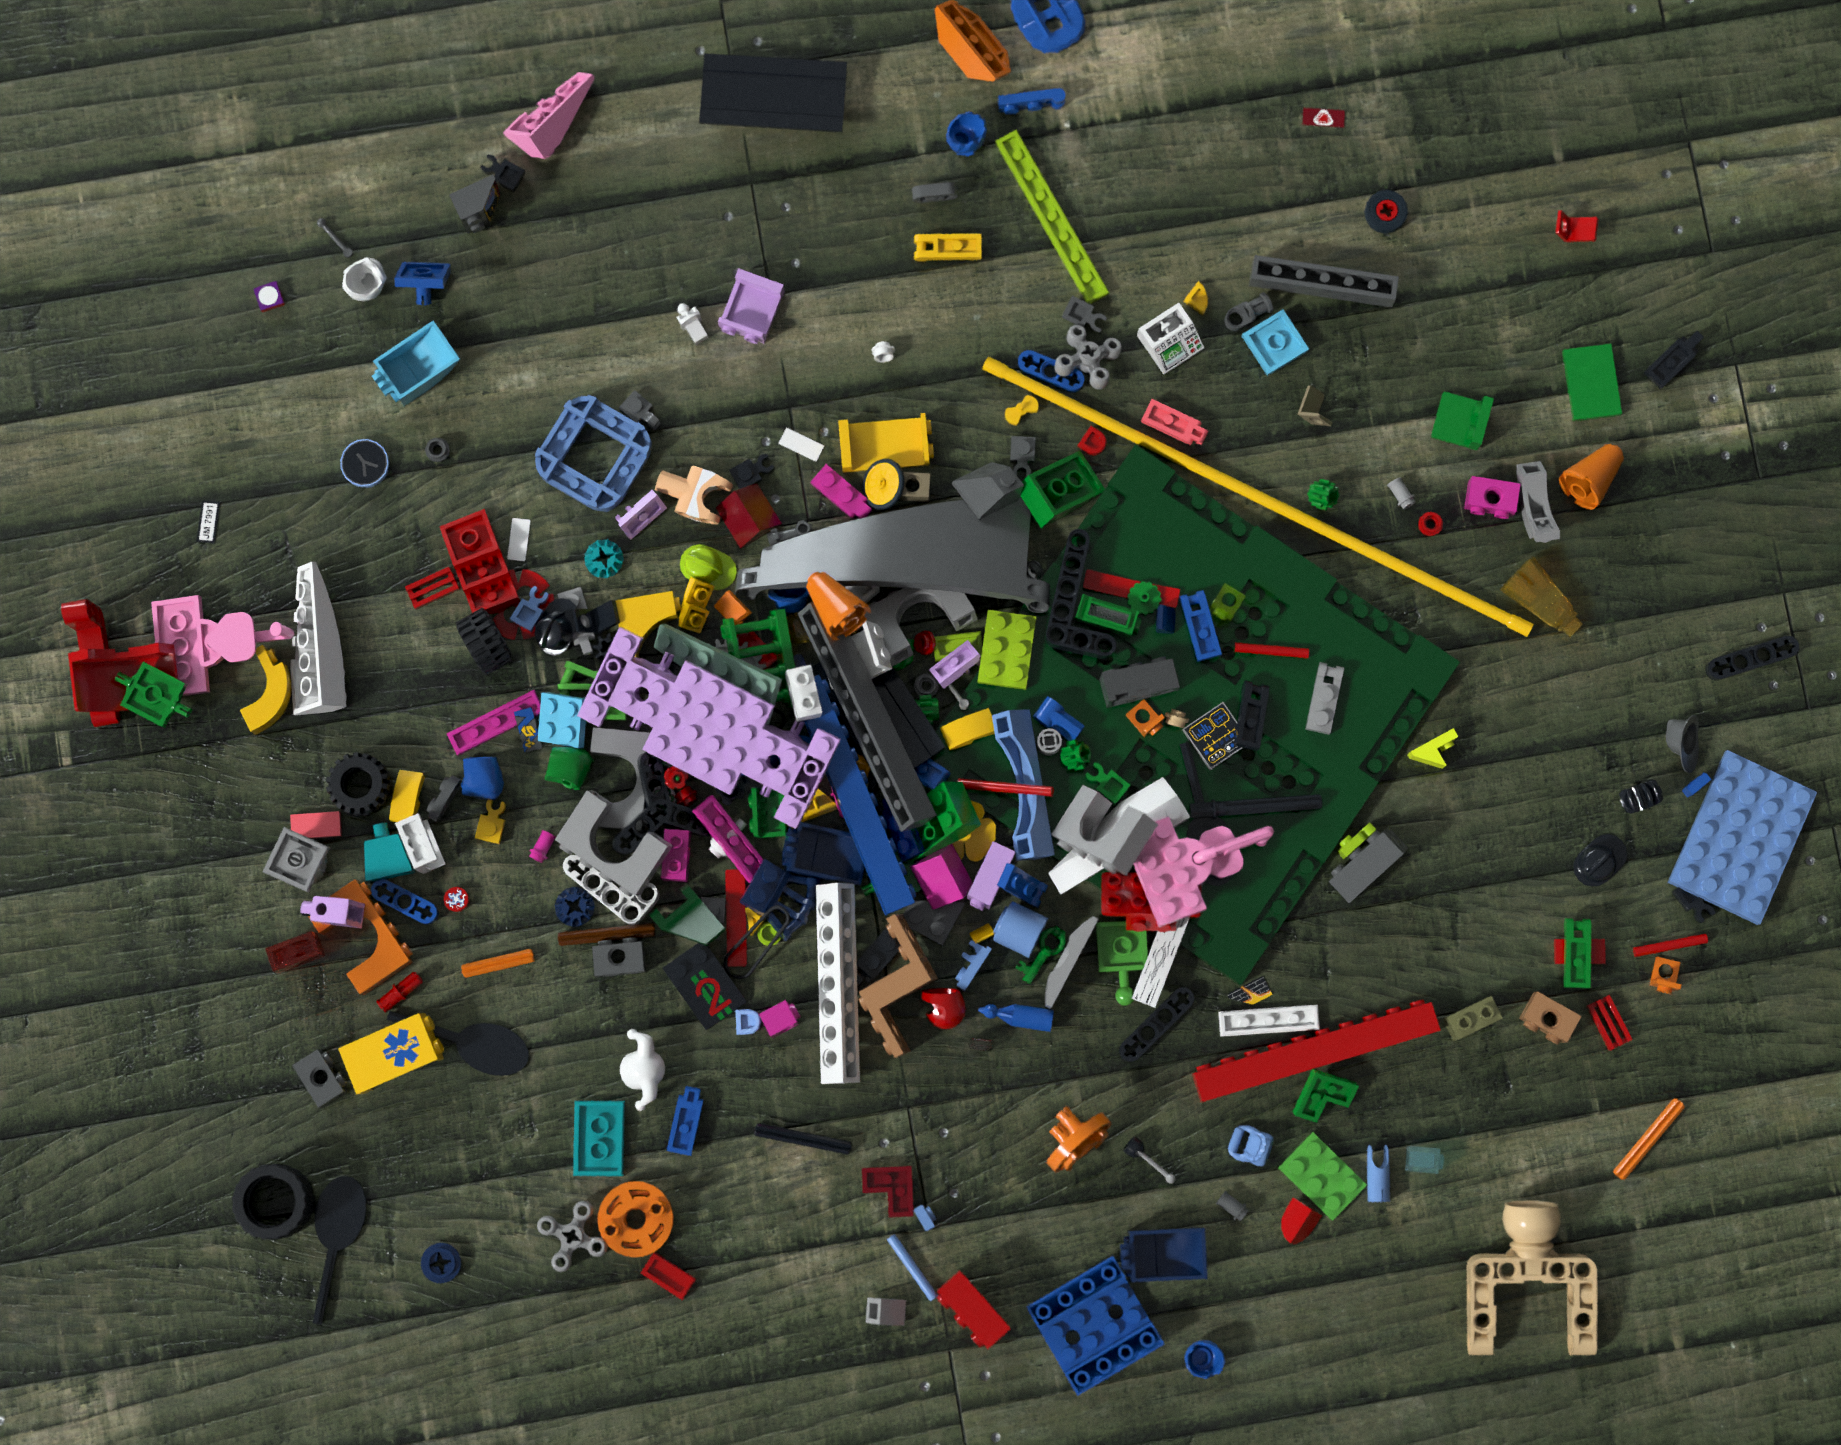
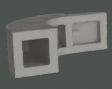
M1541 461L1518 464L1517 483L1520 484L1519 501L1529 538H1534L1535 542L1543 543L1560 539V530L1552 516L1548 501L1547 472Z

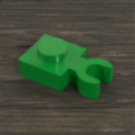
M1095 762L1093 767L1098 770V775L1091 776L1089 773H1086L1085 777L1090 782H1098L1099 786L1096 788V791L1115 805L1131 785L1112 770L1106 775L1103 767Z

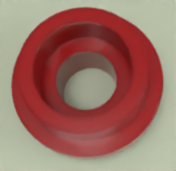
M1426 512L1420 517L1418 527L1424 535L1435 536L1442 530L1443 521L1437 513ZM1432 521L1434 528H1428L1426 522Z
M922 631L918 633L914 638L915 650L923 655H930L933 652L936 640L932 632Z

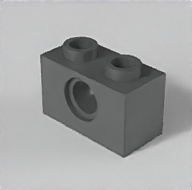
M637 938L622 939L623 943L613 944V940L598 941V946H592L595 977L646 973L644 943L642 941L637 942ZM618 950H622L625 953V960L620 964H616L613 961V954Z
M319 1049L292 1066L317 1107L324 1108L348 1092L345 1088L348 1083L340 1072L336 1073L332 1067L335 1062L327 1051L324 1053L323 1050ZM324 1070L328 1074V1079L324 1084H319L317 1075L320 1071Z

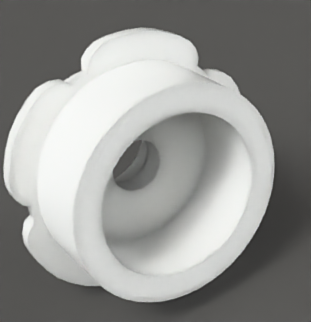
M885 341L878 342L872 348L875 361L889 362L893 359L895 348L890 346V343Z

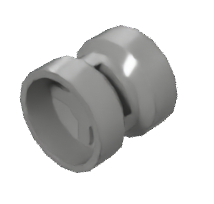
M1048 728L1043 730L1037 738V748L1045 756L1055 755L1062 744L1061 735L1054 729Z

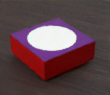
M277 281L253 288L262 313L285 305Z

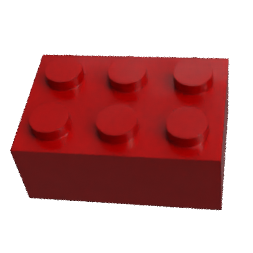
M960 1269L937 1289V1292L940 1294L937 1297L938 1301L946 1310L951 1307L956 1312L954 1319L963 1329L966 1326L971 1329L973 1333L970 1336L980 1348L985 1345L989 1349L1011 1329Z

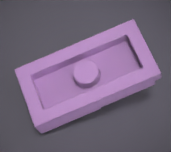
M651 490L633 508L627 506L625 509L628 512L622 518L617 515L615 519L631 540L667 507L658 495Z
M967 640L931 667L929 671L939 684L946 688L963 675L964 672L969 674V668L973 665L979 666V658L981 656Z

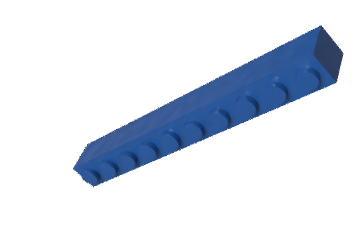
M820 675L814 676L822 715L818 718L805 720V726L811 740L818 728L841 739L825 774L886 916L915 903L913 898H916V893L912 884L907 885L904 878L907 872L903 862H898L894 853L897 852V848L893 839H888L885 830L888 829L886 821L882 815L878 816L875 809L878 806L875 795L867 790L866 784H868V779L864 770L860 771L856 762L859 761L857 752L854 747H849L846 740L849 738V734L845 725H840L837 716H840L836 703H831L828 697L830 693L828 683L825 679L821 680Z

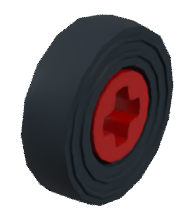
M1379 191L1373 194L1367 201L1364 211L1365 219L1368 225L1376 232L1383 234L1393 233L1406 222L1408 215L1407 203L1395 191ZM1383 206L1387 209H1392L1390 217L1380 213L1383 210Z

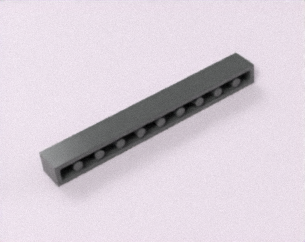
M810 602L798 613L799 618L901 832L925 825L936 816V813L851 635L845 637L842 634L837 636L840 640H832L823 625L814 603Z

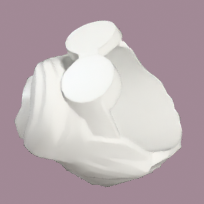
M366 257L344 270L342 285L346 293L354 300L369 301L375 299L380 294L387 277L379 261Z

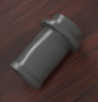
M1227 1191L1216 1202L1217 1205L1233 1215L1234 1220L1238 1219L1241 1221L1249 1211L1245 1207L1246 1203H1240L1228 1194Z

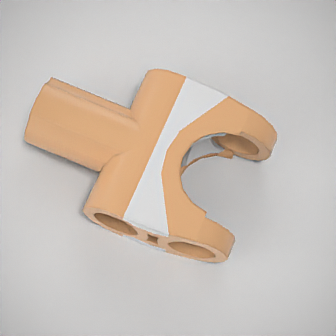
M691 466L687 479L662 470L658 477L655 491L679 499L675 508L677 514L699 522L719 524L721 517L710 512L704 506V498L711 491H721V489L731 491L733 484L711 471Z

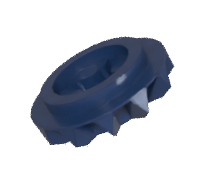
M567 888L558 895L555 903L556 915L561 922L568 926H581L587 923L594 913L593 898L582 888ZM576 900H579L578 906L583 913L573 911L569 914L570 906L566 901L576 902Z
M447 1243L433 1244L422 1255V1272L432 1282H449L460 1271L461 1257L457 1249ZM439 1252L443 1259L451 1260V1262L444 1265V1274L439 1266H431V1264L439 1260Z

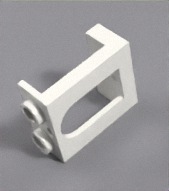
M415 814L395 823L415 870L425 874L446 865L427 819L422 821L420 814Z

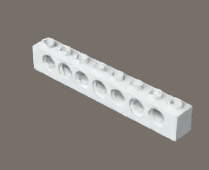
M848 883L816 885L821 1084L860 1083L855 886Z

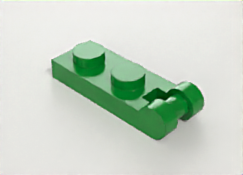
M1565 918L1564 988H1591V919L1574 921L1573 918ZM1574 931H1581L1582 938H1574Z

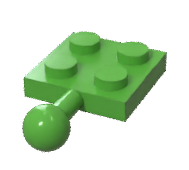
M1126 921L1096 923L1099 973L1119 972L1120 988L1117 989L1115 998L1123 1006L1130 1005L1134 1001L1132 999L1134 990L1129 985V971H1138L1144 968L1148 958L1146 931L1126 930Z

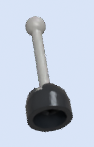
M1133 1136L1125 1145L1123 1151L1132 1158L1141 1156L1165 1176L1168 1183H1174L1176 1180L1175 1175L1167 1173L1144 1153L1145 1147L1143 1142L1137 1136Z

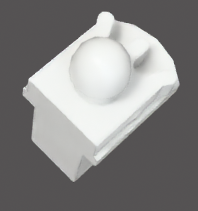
M682 303L678 306V313L681 316H677L682 330H687L695 345L708 339V335L700 323L702 319L696 307L689 310L688 305Z

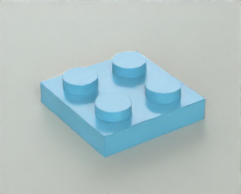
M1284 310L1279 311L1242 334V338L1267 376L1309 351L1308 346Z
M542 692L538 741L574 748H584L586 720L577 715L585 698Z

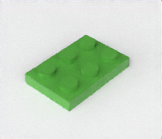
M1313 1132L1278 1167L1331 1221L1367 1186Z

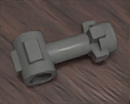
M801 520L798 521L796 528L778 532L775 528L767 533V537L771 546L813 532L811 524Z

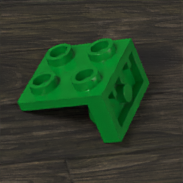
M1443 392L1431 438L1478 450L1483 441L1494 398L1484 396L1481 401Z

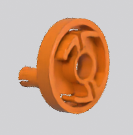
M1068 1106L1063 1109L1064 1111L1061 1110L1056 1115L1060 1122L1057 1124V1127L1055 1125L1049 1132L1061 1145L1047 1160V1164L1055 1173L1063 1169L1070 1171L1077 1160L1085 1156L1093 1147L1097 1149L1104 1142L1109 1134L1107 1130L1111 1126V1121L1103 1113H1099L1087 1122L1082 1123Z
M641 1181L623 1183L612 1189L602 1201L598 1213V1227L605 1243L615 1252L628 1257H642L660 1249L668 1240L674 1223L673 1209L667 1196L656 1186ZM629 1190H646V1191H630V1192H629ZM634 1209L641 1210L646 1217L645 1224L639 1229L631 1228L627 1223V1216Z

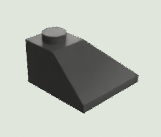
M994 462L952 482V485L979 520L1017 502L1024 486L1011 467Z

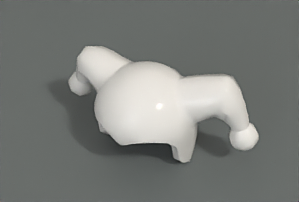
M630 1029L627 1032V1036L629 1039L637 1041L638 1048L637 1051L629 1053L623 1058L620 1065V1074L628 1087L642 1090L643 1097L641 1100L636 1101L635 1104L636 1109L642 1111L647 1104L656 1099L658 1084L665 1074V1064L661 1056L654 1051L652 1037L648 1034L639 1033L635 1029Z

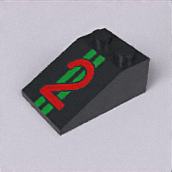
M697 943L663 967L671 982L706 1030L747 1002L709 946Z

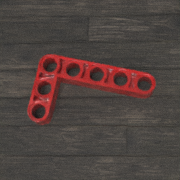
M88 599L61 604V612L65 624L77 633L79 650L87 648L109 649L104 617L99 606ZM120 711L90 712L94 727L120 723Z

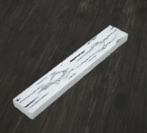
M1190 917L1176 921V931L1157 932L1132 999L1154 1008L1156 1007Z

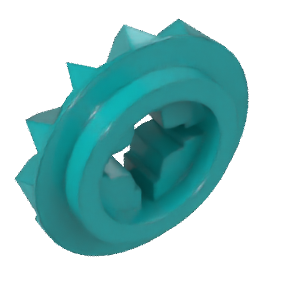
M608 539L597 540L592 545H589L585 553V565L592 575L599 578H609L617 574L621 569L623 553L616 543ZM600 550L605 555H610V558L607 559V568L601 561H596L600 558Z

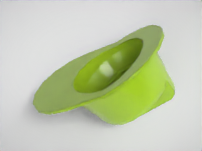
M700 544L693 545L686 549L681 556L680 568L683 575L689 580L691 577L711 583L715 586L713 590H722L729 587L736 578L737 570L732 558L714 548Z

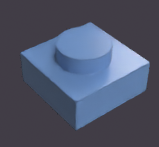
M920 1205L913 1209L926 1231L935 1226L933 1221L936 1220V1217L929 1206L924 1208L923 1205Z

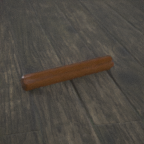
M648 923L559 932L558 944L566 946L596 943L605 940L616 941L625 938L654 937L656 931L655 925Z

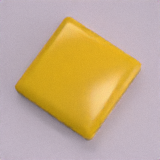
M987 923L969 934L975 944L992 937L995 933H993L990 924Z

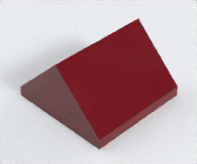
M757 483L733 491L716 507L740 549L782 525Z

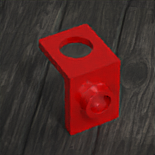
M1558 210L1555 233L1564 242L1596 241L1599 219L1597 217L1569 218L1562 210Z

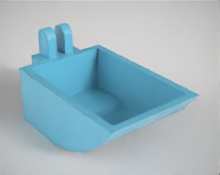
M432 321L373 360L378 369L374 371L375 374L372 375V378L385 396L390 394L395 402L400 400L406 406L441 381L455 367L460 358L435 322Z

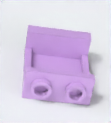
M738 268L733 290L724 313L718 320L719 327L722 328V332L728 335L735 336V334L745 336L744 339L750 343H765L785 291L784 285Z

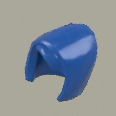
M470 757L463 759L464 778L461 782L462 795L484 800H496L503 791L504 786L503 775L497 757Z

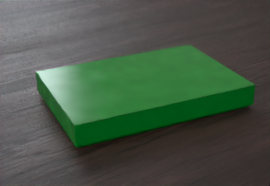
M1604 344L1564 349L1562 355L1572 421L1621 416L1622 409L1612 345Z

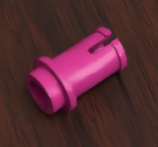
M542 830L534 848L529 850L531 852L529 857L540 863H543L544 859L547 860L548 857L546 855L556 836Z

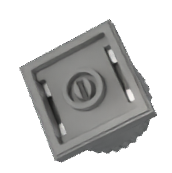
M284 827L263 872L309 893L312 885L320 881L326 872L327 854L330 847Z

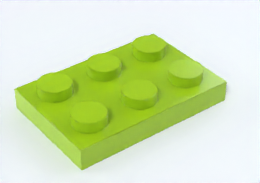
M994 610L987 611L977 683L1026 690L1036 616Z

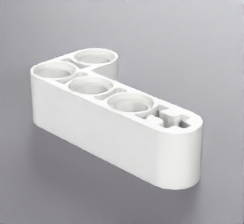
M570 855L563 862V870L570 878L629 925L639 924L659 900V890L652 883H648L646 888H652L654 896L651 900L645 901L641 895L629 897L612 882L610 883L600 877V872L594 867L587 872L588 867L579 863L578 866L586 872L584 876L575 870L571 872L572 867L570 864L572 862L576 864L579 862L580 857L577 855ZM593 876H598L600 878V885L595 889L589 888L588 880ZM613 891L618 892V902L616 904H609L607 902L608 894ZM630 907L638 909V916L633 920L626 918V911Z

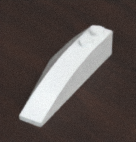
M310 562L298 567L296 600L299 601V607L294 612V622H297L298 625L297 637L293 636L292 646H296L295 660L291 659L290 663L293 715L333 712L346 707L345 670L343 668L342 650L335 615L317 563Z
M1162 777L1121 801L1100 822L1095 832L1094 841L1101 840L1113 830L1127 806L1145 813L1153 821L1169 816L1174 828L1187 821L1190 816L1177 794ZM1071 850L1048 874L1059 893L1063 894L1105 868L1102 867V863L1098 867L1087 860V856L1085 859H1082Z

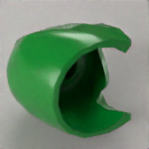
M568 746L552 747L545 780L561 783L568 789L580 790L590 773L593 758L583 748Z

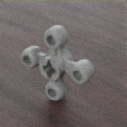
M1073 325L1068 330L1067 342L1072 347H1076L1077 353L1073 356L1068 354L1058 356L1054 366L1055 372L1060 376H1068L1072 373L1073 369L1078 368L1082 372L1090 373V384L1093 388L1098 390L1104 389L1109 383L1110 375L1107 369L1100 367L1099 362L1103 358L1107 360L1117 359L1121 353V343L1116 338H1109L1099 347L1094 342L1086 341L1087 333L1084 327Z
M588 1201L576 1203L573 1209L574 1218L568 1225H561L555 1218L548 1215L540 1218L537 1223V1229L542 1235H554L561 1241V1249L553 1256L551 1261L552 1267L558 1272H565L571 1267V1255L577 1248L587 1249L594 1257H601L607 1252L608 1245L603 1238L589 1237L584 1232V1224L592 1217L594 1212L592 1204ZM582 1206L587 1208L586 1215L580 1214L579 1210ZM545 1221H549L551 1223L550 1230L544 1229L543 1225ZM576 1230L575 1235L581 1240H574L570 1243V1237L565 1232ZM596 1242L602 1245V1249L599 1252L594 1249ZM560 1257L564 1258L566 1262L563 1267L558 1265Z

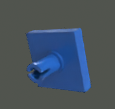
M402 262L395 276V287L416 288V304L422 305V301H424V305H429L432 303L431 288H444L451 273L450 264Z

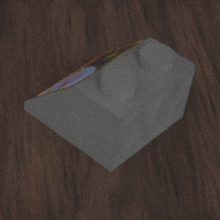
M491 175L449 194L467 233L480 232L485 229L486 225L490 224L501 191L494 175Z

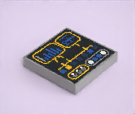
M1224 702L1182 729L1209 770L1243 749L1242 747L1234 746L1237 721Z

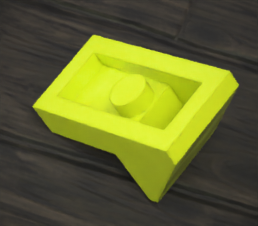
M1453 728L1412 750L1407 755L1409 759L1443 769L1446 767V763L1438 749L1440 748L1441 752L1454 746L1453 741L1458 738V735Z

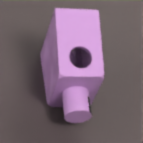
M314 896L312 902L303 901L301 915L310 916L311 921L321 924L362 928L365 904L350 899Z

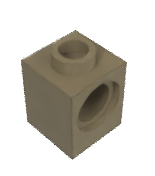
M903 472L905 485L900 501L929 502L930 474ZM910 482H916L919 485V489L915 492H910L906 489V485Z

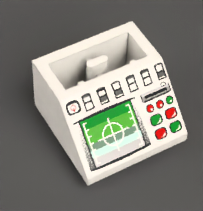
M1180 303L1166 310L1138 330L1137 337L1164 375L1204 349L1193 322Z

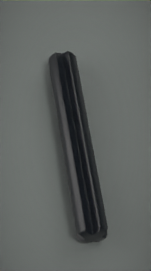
M757 1123L755 1126L754 1135L757 1137L847 1155L850 1154L852 1142L761 1123Z

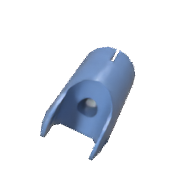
M1368 1145V1202H1390V1168L1387 1145L1384 1146V1159L1379 1168L1373 1162L1372 1147Z

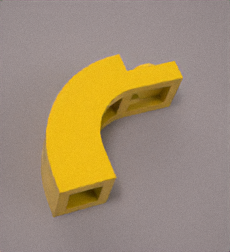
M264 645L256 648V654L267 677L265 692L259 700L240 710L250 732L255 735L271 727L280 719L289 704L292 691L291 676L287 665L283 662L276 665L275 663L278 662L277 656L272 649L268 650Z

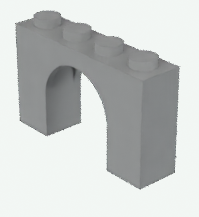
M903 588L892 591L879 602L870 603L868 606L871 609V613L866 612V621L878 624L884 634L883 641L891 656V665L894 666L914 655L909 642L900 629L901 617L909 607L920 602L934 603L944 610L953 627L958 631L978 620L975 610L965 593Z
M593 727L590 752L593 755L626 759L634 766L637 775L633 792L626 799L613 803L598 829L621 831L646 808L637 760L642 753L646 752L642 749L650 733ZM647 756L648 758L644 761V765H649L651 773L646 774V777L654 775L651 768L653 764H651V759ZM639 820L636 824V829L638 832L643 833L644 827H648V824L644 820Z
M1082 785L1051 835L1059 840L1057 845L1067 852L1073 849L1072 852L1082 859H1085L1087 856V860L1098 867L1102 863V867L1113 874L1118 871L1127 875L1158 824L1145 813L1127 806L1113 830L1101 840L1094 841L1096 829L1112 803L1099 792Z
M587 790L555 838L560 843L559 848L570 855L574 853L579 856V862L590 869L594 867L599 870V876L610 883L614 881L619 884V890L630 897L632 895H641L673 845L656 833L647 832L629 859L621 863L607 860L598 850L596 832L613 803L594 790Z

